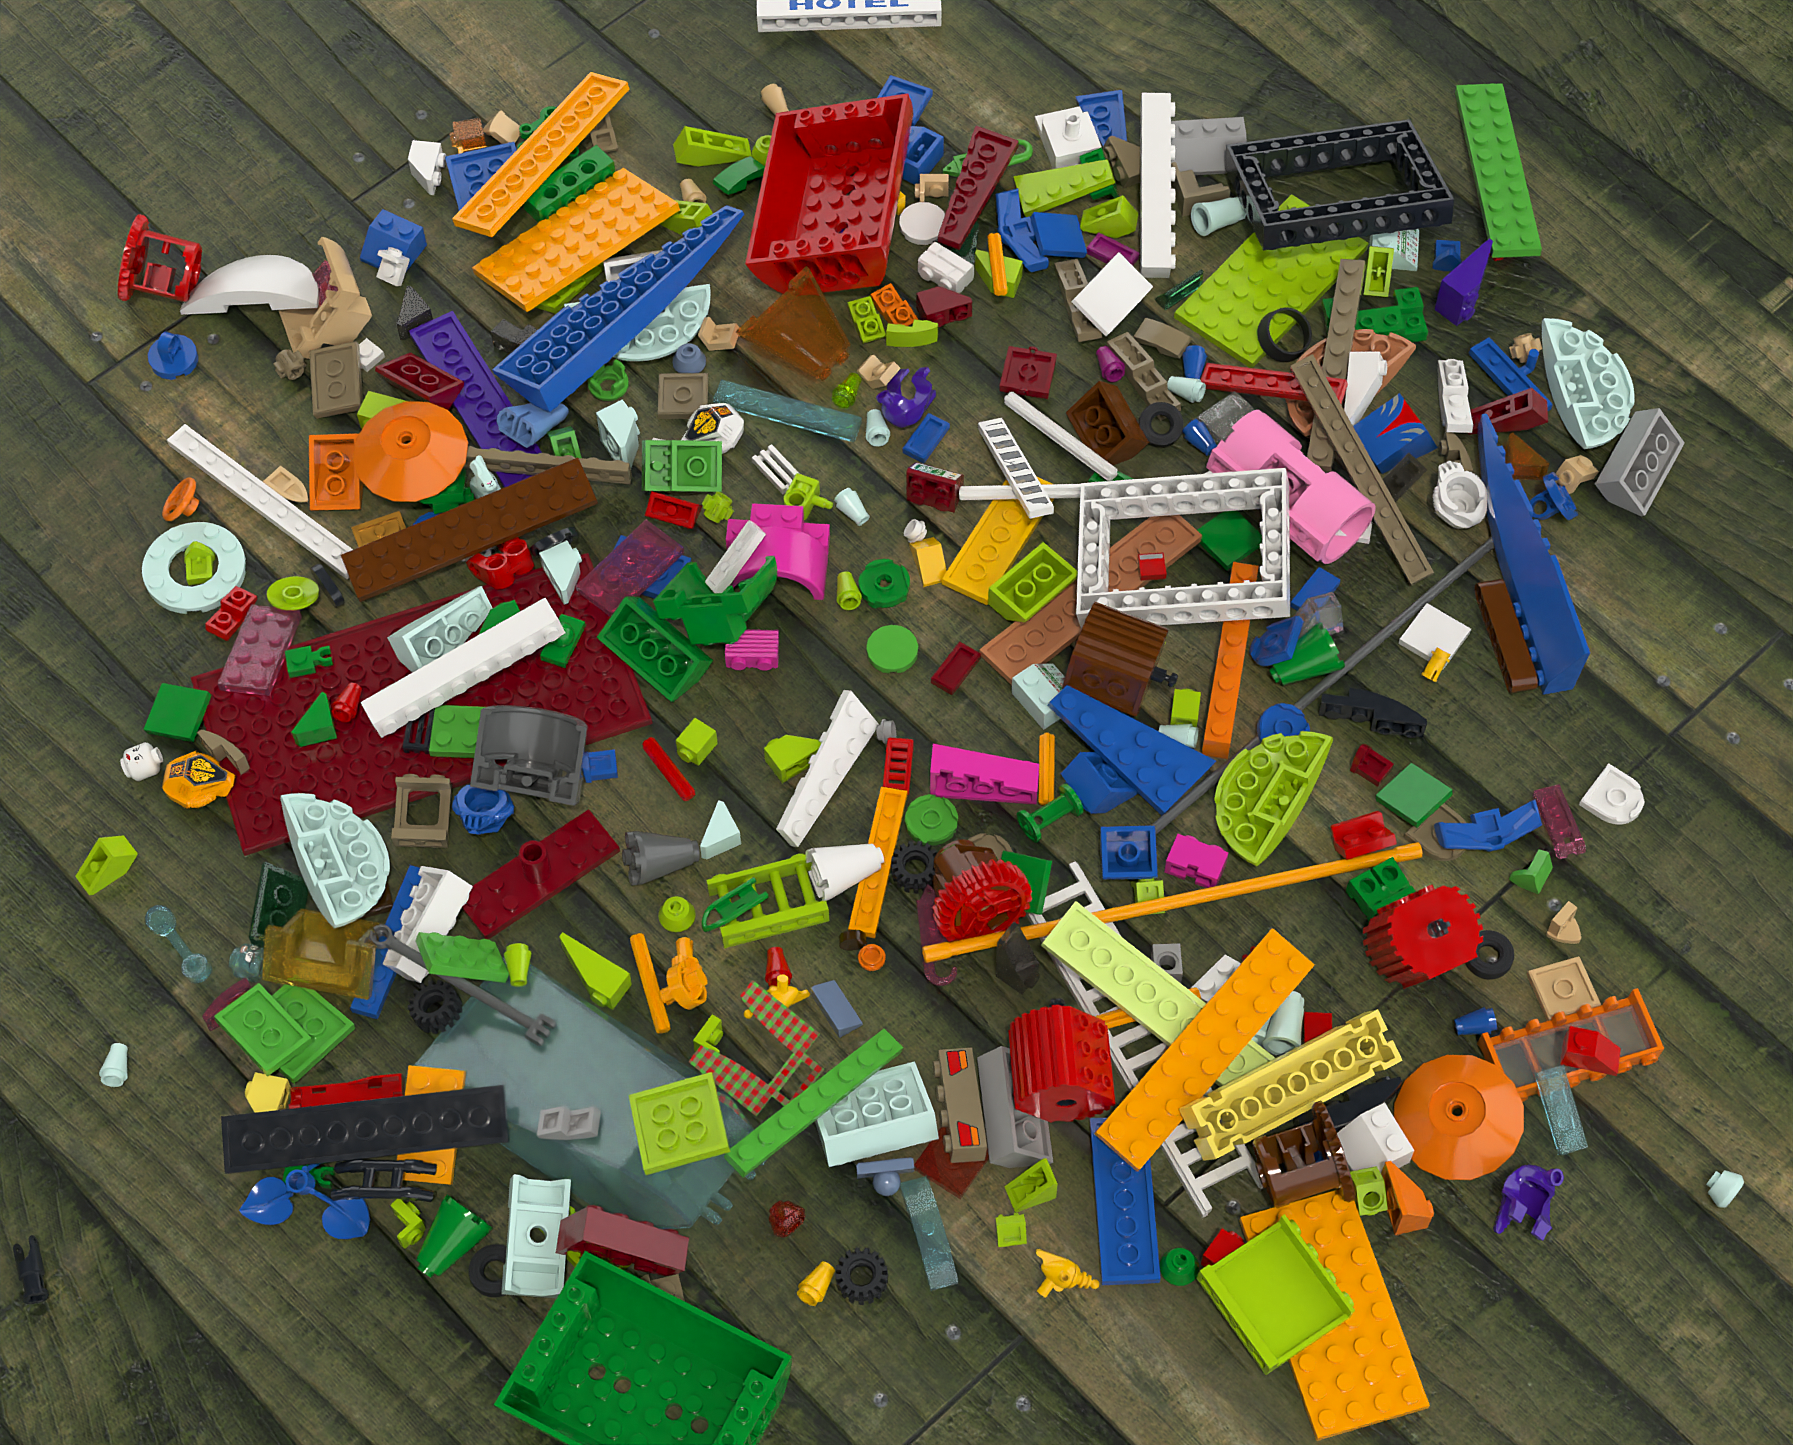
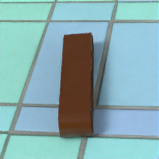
M1496 579L1476 583L1475 597L1508 692L1516 693L1536 689L1538 685L1536 671L1504 580Z

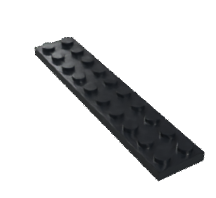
M505 1085L221 1116L225 1174L510 1143Z

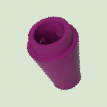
M1100 347L1096 351V356L1102 377L1109 382L1120 380L1125 374L1124 363L1109 347Z

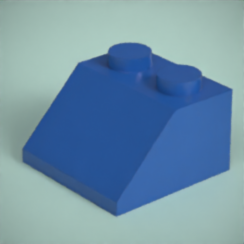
M382 209L368 228L360 261L379 269L383 257L377 255L378 251L388 250L389 247L402 251V255L410 259L407 267L408 270L427 246L423 227Z
M1080 752L1061 773L1066 780V784L1078 795L1083 808L1091 814L1106 813L1138 794L1096 752Z
M1155 826L1101 827L1100 859L1103 880L1150 879L1158 877Z

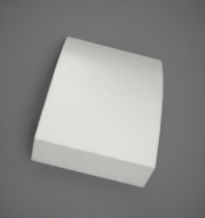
M1118 253L1071 302L1107 336L1153 286Z

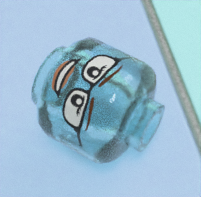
M245 943L233 950L229 960V968L232 969V973L236 978L257 983L263 976L267 977L269 975L273 962L269 960V953L265 948Z

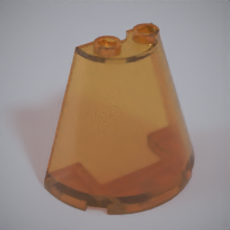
M807 266L789 282L788 290L758 318L753 315L736 330V334L740 338L816 379L819 378L821 381H824L832 373L831 368L836 363L841 365L850 356L847 351L851 344Z

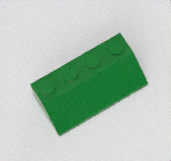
M625 596L597 636L602 643L671 702L677 700L695 685L714 661L695 644H691L690 640L666 619H659L658 613L640 597Z

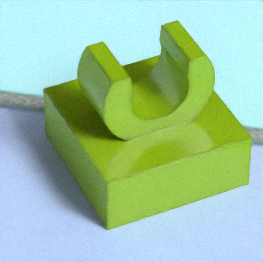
M1016 1212L1013 1216L1004 1217L1000 1214L995 1218L998 1247L1027 1244L1024 1214L1019 1215Z

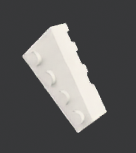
M421 866L418 873L422 877L419 886H413L410 896L413 898L411 906L403 911L400 918L403 925L402 929L394 934L397 940L419 953L420 951L415 942L418 933L436 932L441 935H447L448 931L455 925L456 917L461 907L468 901L469 893L473 887L448 870ZM388 949L383 965L407 980L419 983L428 975V970L396 951Z

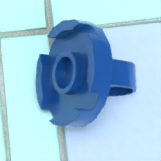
M166 331L153 343L148 352V362L153 372L157 376L169 380L176 379L175 376L190 374L196 368L199 360L197 348L191 339L184 335L172 334Z
M1554 472L1543 477L1547 490L1529 501L1533 508V517L1538 520H1545L1561 512L1567 520H1571L1578 516V513L1574 511L1577 508L1565 486H1558L1555 482L1559 478ZM1545 501L1547 510L1541 515L1536 514L1534 511L1536 503Z

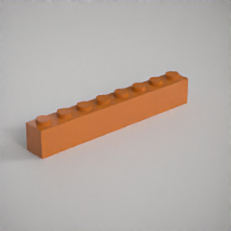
M1233 562L1230 584L1244 583V580L1256 582L1259 566ZM1250 619L1223 621L1202 754L1206 756L1228 759Z

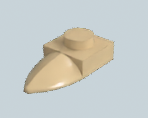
M279 466L263 481V483L283 498L295 502H308V494L303 483L282 466Z

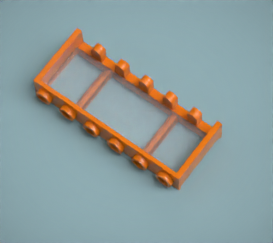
M1638 988L1633 989L1628 998L1617 1001L1616 996L1607 998L1601 1006L1591 1008L1590 1004H1585L1578 1009L1577 1013L1567 1016L1564 1011L1554 1014L1550 1021L1539 1023L1538 1019H1533L1527 1023L1525 1028L1514 1031L1512 1026L1506 1027L1495 1037L1490 1038L1488 1032L1482 1033L1477 1043L1482 1050L1485 1060L1495 1064L1514 1082L1522 1102L1526 1101L1528 1096L1538 1094L1539 1097L1546 1096L1554 1092L1555 1088L1564 1086L1565 1089H1570L1579 1085L1580 1081L1589 1078L1590 1081H1597L1606 1076L1604 1073L1560 1065L1563 1039L1569 1026L1598 1031L1619 1046L1621 1051L1618 1074L1632 1069L1633 1065L1642 1063L1643 1066H1647L1657 1062L1658 1057L1664 1050V1046Z

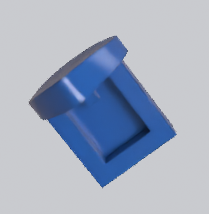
M1436 240L1435 260L1432 263V268L1440 271L1454 270L1462 263L1460 258V241Z
M615 749L590 753L588 751L584 752L582 769L586 783H591L594 780L618 778Z

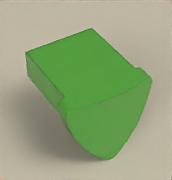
M1539 849L1528 870L1512 872L1509 880L1523 889L1539 894L1553 868L1549 852Z

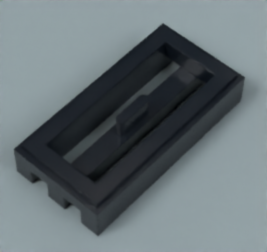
M435 708L431 709L429 713L424 744L421 743L427 712L419 717L415 744L411 743L415 720L408 721L403 742L404 753H409L411 750L414 753L420 754V751H424L425 754H430L429 748Z

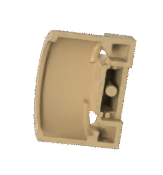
M325 237L320 238L318 245L323 246L332 272L330 273V280L319 288L320 300L318 308L279 310L293 353L299 351L307 359H310L309 351L320 349L323 343L340 345L353 342L372 317L366 297L360 296L344 250L336 242Z

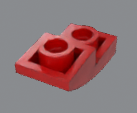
M235 586L220 601L221 608L205 623L206 631L228 641L252 610L257 601V596Z

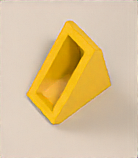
M934 537L909 543L923 587L942 583V578L947 570L941 543Z

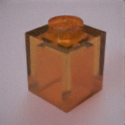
M480 118L452 123L454 132L450 133L452 147L457 146L458 153L486 148Z

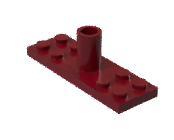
M588 809L541 841L532 840L524 843L517 857L473 885L468 901L461 909L484 939L489 940L619 853L620 848Z

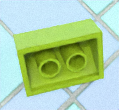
M1043 542L989 587L988 605L1006 620L1026 622L1078 578V571Z

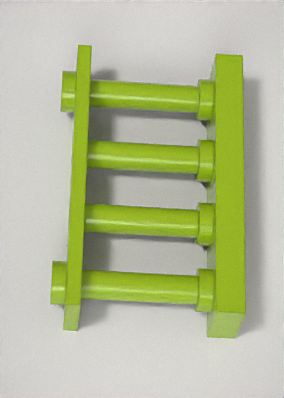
M796 854L790 859L728 875L718 874L706 880L709 896L718 894L719 898L753 877L756 879V882L752 884V887L756 892V884L771 881L779 911L777 913L765 915L763 914L761 904H758L751 909L752 919L743 922L734 919L726 923L725 926L720 927L724 948L829 921L827 902H819L815 899L807 872L811 870L812 862L806 863V854ZM797 874L806 904L797 908H791L781 878Z

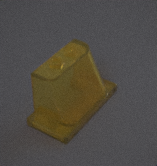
M300 909L284 927L269 925L266 928L262 980L369 1000L372 996L376 945L371 943L370 931L376 935L373 927L380 925V923L357 919L347 925L334 928L321 912Z

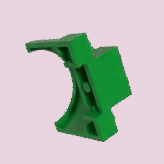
M766 556V562L751 579L738 584L740 592H735L733 586H728L723 593H714L705 583L707 578L699 569L697 562L687 563L653 600L659 619L671 618V620H678L682 618L691 644L707 646L713 643L724 642L725 644H732L737 642L747 629L745 622L767 598L775 586L777 580L775 556Z

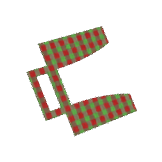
M752 980L740 995L741 999L762 1025L793 1052L769 1084L765 1083L740 1064L702 1045L688 1062L702 1074L712 1072L717 1086L757 1116L771 1097L783 1106L787 1105L810 1087L823 1072L824 1068L805 1054L820 1033ZM801 1062H804L813 1071L791 1100H788L779 1091Z

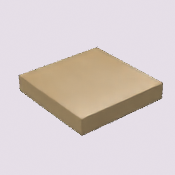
M1579 956L1527 972L1529 982L1547 1021H1550L1554 1014L1564 1011L1566 1016L1577 1013L1578 1009L1585 1004H1590L1591 1008L1601 1006Z

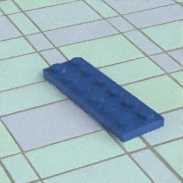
M1090 1118L1102 1285L1160 1283L1150 1158L1137 1172L1094 1134L1107 1118Z

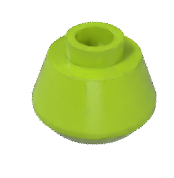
M770 135L760 137L752 149V157L764 166L766 165L771 140Z
M678 896L667 899L660 907L658 913L660 924L671 932L687 930L694 923L696 916L693 905L686 899Z

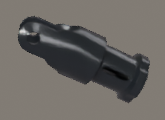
M31 1235L28 1238L30 1250L26 1258L24 1257L22 1247L19 1244L13 1245L18 1278L23 1283L25 1293L23 1295V1303L25 1304L41 1303L49 1298V1291L45 1289L43 1281L45 1271L39 1242L35 1236Z

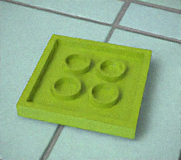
M712 1072L628 1095L643 1169L646 1175L731 1152Z

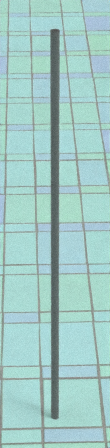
M1492 536L1344 661L1345 668L1327 675L1295 702L1293 706L1301 711L1418 613L1426 603L1431 602L1494 548ZM1258 735L1150 826H1155V835L1218 783L1229 763L1244 749L1251 750L1260 745L1261 742Z

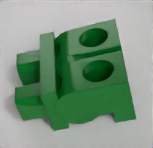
M1393 857L1373 867L1372 871L1367 870L1349 880L1345 890L1351 900H1356L1361 911L1367 916L1368 921L1379 915L1377 909L1416 892L1413 886H1410Z

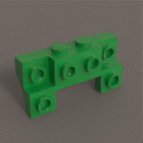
M1418 287L1394 290L1393 297L1396 306L1358 311L1355 330L1373 329L1375 334L1386 336L1389 333H1394L1411 342L1426 341L1428 329L1423 316L1424 305ZM1334 298L1322 299L1321 304L1327 337Z

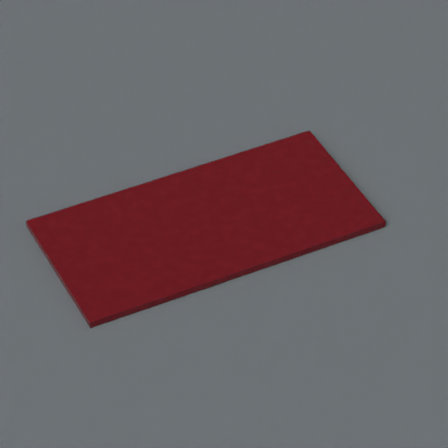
M588 553L580 555L582 562L579 563L581 573L570 601L565 605L542 567L531 570L523 575H515L513 584L505 589H494L488 584L482 586L492 608H495L500 603L515 600L519 610L522 611L541 599L546 598L558 619L561 614L585 621L586 627L565 668L541 660L540 655L545 647L544 645L532 654L517 660L511 666L503 668L488 679L468 688L462 694H458L445 701L442 705L476 707L513 705L564 713L576 717L587 724L585 746L652 724L651 716L633 669L597 638L612 614ZM471 590L190 677L194 689L208 691L212 695L203 716L206 731L219 735L237 747L245 755L250 767L246 772L240 774L227 757L219 761L220 767L235 775L233 787L226 798L244 856L290 842L280 799L281 795L304 793L314 794L317 800L329 803L337 800L352 807L353 814L361 819L396 807V777H403L405 774H415L419 778L443 775L446 778H450L452 789L471 783L474 758L437 757L425 754L424 751H420L419 754L411 750L409 753H404L403 742L407 724L381 738L361 704L365 699L412 673L399 661L387 637ZM485 620L475 632L471 633L464 643L478 636ZM311 646L312 652L321 647L330 646L331 654L324 655L322 658L331 657L333 665L326 667L317 665L315 666L316 673L290 678L285 656L286 650ZM349 683H356L362 688L355 718L349 722H341L333 717L337 734L336 739L302 747L296 745L292 730L321 692L326 693L331 706ZM428 711L426 714L421 744H424L430 711ZM419 718L416 719L414 722L413 734L411 739V743L414 744L416 740ZM495 759V763L504 767L507 759ZM412 791L409 793L408 803L438 794V792Z

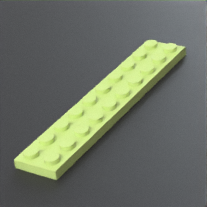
M1076 901L1041 944L1043 948L1169 1047L1206 1005L1204 1001ZM1251 1039L1214 1083L1221 1087L1270 1062L1275 1057Z

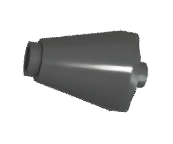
M641 831L625 832L627 849L622 850V860L624 866H629L628 878L631 886L642 885L699 861L700 852L696 840L691 841L689 838Z

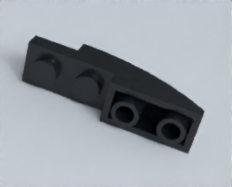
M1349 688L1348 696L1322 694L1319 716H1326L1329 719H1351L1355 722L1368 721L1371 722L1370 731L1383 735L1399 734L1409 738L1424 736L1427 719L1408 706L1389 697L1355 688Z
M1387 1076L1369 1085L1359 1083L1346 1090L1343 1102L1335 1100L1326 1104L1325 1107L1336 1132L1338 1133L1360 1114L1383 1103L1388 1105L1400 1089L1401 1077L1391 1079V1077ZM1312 1109L1295 1117L1294 1128L1312 1123V1120H1314Z

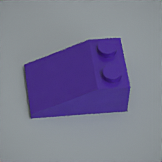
M1490 238L1441 281L1435 310L1456 326L1464 320L1468 321L1475 312L1474 306L1479 297L1478 293L1493 244V240Z

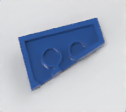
M1122 90L1075 96L1082 113L1088 112L1102 149L1110 136L1127 141Z

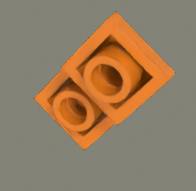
M891 283L870 295L873 304L888 323L902 324L909 327L913 324L914 319L918 320L906 300L902 301Z

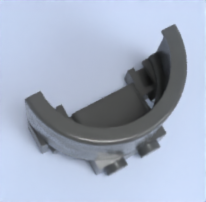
M496 705L481 709L470 787L492 791L500 789L549 798V801L575 806L579 803L583 781L581 769L588 729L587 724L576 717L564 713L533 707ZM495 759H507V763L502 767L495 763ZM563 771L567 772V775L562 777Z

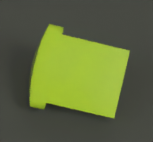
M193 541L187 547L184 554L188 585L203 584L214 576L213 561L216 560L215 553L209 547L197 541Z

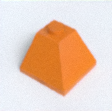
M1392 1161L1385 1162L1381 1175L1385 1182L1387 1213L1394 1234L1399 1235L1428 1228L1432 1217H1434L1431 1201L1426 1200L1423 1191Z

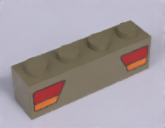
M972 1048L938 1050L937 1061H933L932 1069L934 1078L939 1079V1085L936 1086L937 1102H942L943 1110H940L941 1127H946L947 1135L943 1136L945 1153L949 1152L951 1163L985 1161L987 1142Z

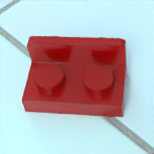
M1380 811L1346 820L1330 827L1335 851L1346 860L1397 844L1395 834L1384 826L1383 816Z

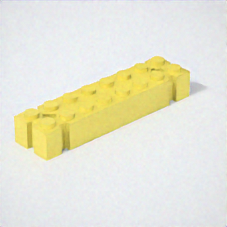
M1378 1009L1364 1012L1348 1020L1346 1025L1335 1027L1208 1093V1097L1196 1099L1179 1108L1188 1130L1196 1129L1199 1135L1198 1138L1194 1139V1142L1203 1161L1217 1159L1234 1150V1145L1245 1144L1312 1109L1314 1102L1320 1100L1325 1102L1374 1076V1072L1385 1070L1401 1062L1402 1058L1393 1040L1386 1041L1382 1032L1388 1029Z

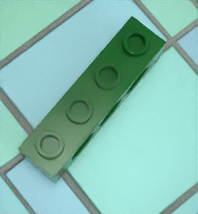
M595 145L551 174L524 202V210L538 223L541 220L549 219V216L554 213L556 214L558 209L564 206L568 207V204L572 201L575 202L578 196L586 195V192L594 189L596 184L606 182L605 179L610 176L613 177L615 172L614 161Z

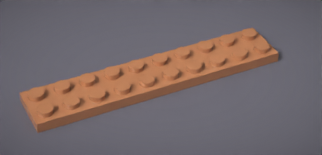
M1180 515L1149 517L1110 548L1108 592H1113V589H1119V591L1139 590V588L1144 587L1151 581H1140L1138 554L1164 552L1167 569L1200 543L1202 535ZM1078 578L1028 621H1015L979 649L981 657L1011 685L1014 676L1032 664H1046L1078 639L1081 633V627L1076 615Z

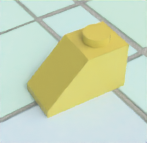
M255 1072L253 1080L247 1083L245 1089V1097L254 1113L286 1109L291 1095V1085L288 1079L271 1075L267 1077L265 1074Z

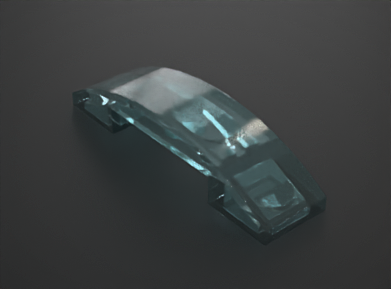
M927 1176L902 1182L900 1190L906 1210L910 1216L930 1290L958 1284V1277L946 1232Z

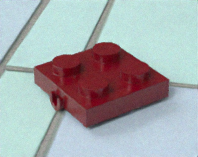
M1009 346L999 391L1048 399L1057 354L1038 351L1034 346L1028 349Z

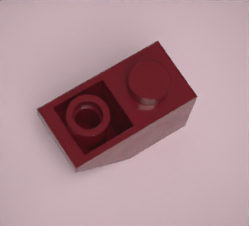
M938 286L916 293V308L922 321L928 320L938 323V327H941L944 324L962 321L971 317L972 299Z

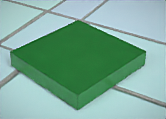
M1237 510L1223 511L1197 529L1202 535L1200 544L1226 571L1233 566V562L1238 563L1257 550L1260 544H1263L1262 535Z
M162 683L143 730L148 734L194 742L212 695L204 690Z
M1410 763L1376 794V801L1418 828L1453 794L1451 788L1413 763Z
M1003 851L1001 859L1004 862L1010 861L1012 865H1017L1022 873H1024L1031 887L1032 901L1029 902L1030 908L1024 911L1042 915L1052 861Z

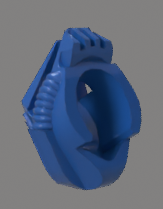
M466 785L454 796L452 809L456 815L461 817L463 827L468 833L472 834L498 832L506 819L511 814H514V805L510 795L505 790L500 789L492 791Z

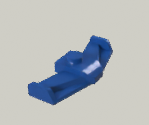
M1019 189L997 193L996 205L999 226L997 232L1001 235V241L1010 246L1030 272L1048 268V258L1040 255L1039 249L1033 243V241L1037 240L1030 216L1021 218Z
M1535 799L1502 817L1500 816L1499 808L1470 815L1472 823L1438 822L1434 824L1438 843L1443 848L1480 849L1488 852L1503 849L1505 845L1542 826Z

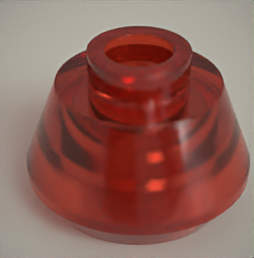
M780 1200L770 1208L769 1213L771 1215L768 1220L774 1235L785 1238L804 1222L806 1218L805 1209L791 1201L783 1202Z

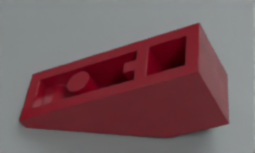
M1529 388L1471 409L1473 428L1472 433L1468 434H1478L1477 427L1482 414L1488 415L1496 432L1527 430L1547 423V400L1533 388Z

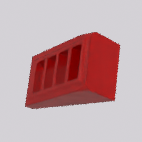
M887 738L883 787L904 790L909 795L914 740ZM892 759H895V760H906V763H904V762H891V760H892ZM890 770L905 771V773H893ZM889 780H900L905 782L904 784L889 783Z

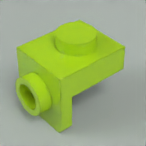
M396 1199L390 1206L394 1215L406 1226L397 1235L400 1245L405 1249L409 1245L416 1244L422 1238L423 1232L426 1229L423 1221L418 1217L421 1214L410 1201L405 1204L401 1199Z

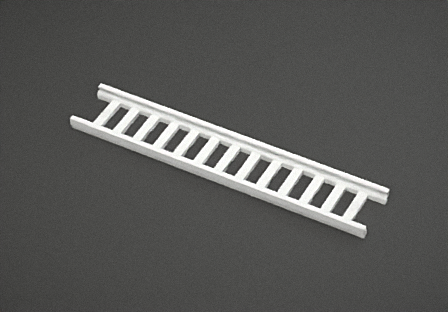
M1076 861L1069 864V868L1078 882L1045 897L1043 912L1085 893L1091 903L1084 907L1090 913L1105 910ZM1025 912L1032 925L1046 922L1042 915ZM1113 922L1106 923L1109 928L1120 935ZM1048 936L1040 937L1041 942L1043 943ZM1048 952L1081 1011L1095 1017L1099 1015L1093 1002L1105 996L1095 988L1086 991L1080 981L1083 978ZM1116 1006V1007H1114V1008H1112V1009H1110V1010H1108V1011H1106V1012H1110V1011L1117 1010V1009H1120V1008H1119L1118 1006ZM1142 1025L1129 1029L1115 1037L1111 1035L1108 1029L1111 1063L1129 1093L1139 1082L1133 1071L1158 1060L1169 1048L1168 1045L1162 1043L1126 1060L1120 1048L1151 1034ZM1211 1087L1202 1096V1098L1208 1097L1207 1094L1213 1091ZM1186 1123L1180 1124L1160 1146L1201 1218L1208 1216V1213L1212 1211V1206L1202 1190L1246 1168L1260 1190L1263 1189L1256 1170L1255 1161L1245 1144L1234 1145L1240 1155L1239 1158L1196 1179L1188 1166L1202 1159L1198 1148L1196 1147L1181 1155L1174 1143L1196 1132V1129L1188 1130Z

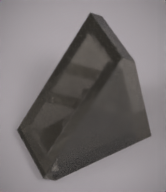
M412 286L406 287L397 321L400 340L410 338L409 330L433 320L430 307Z

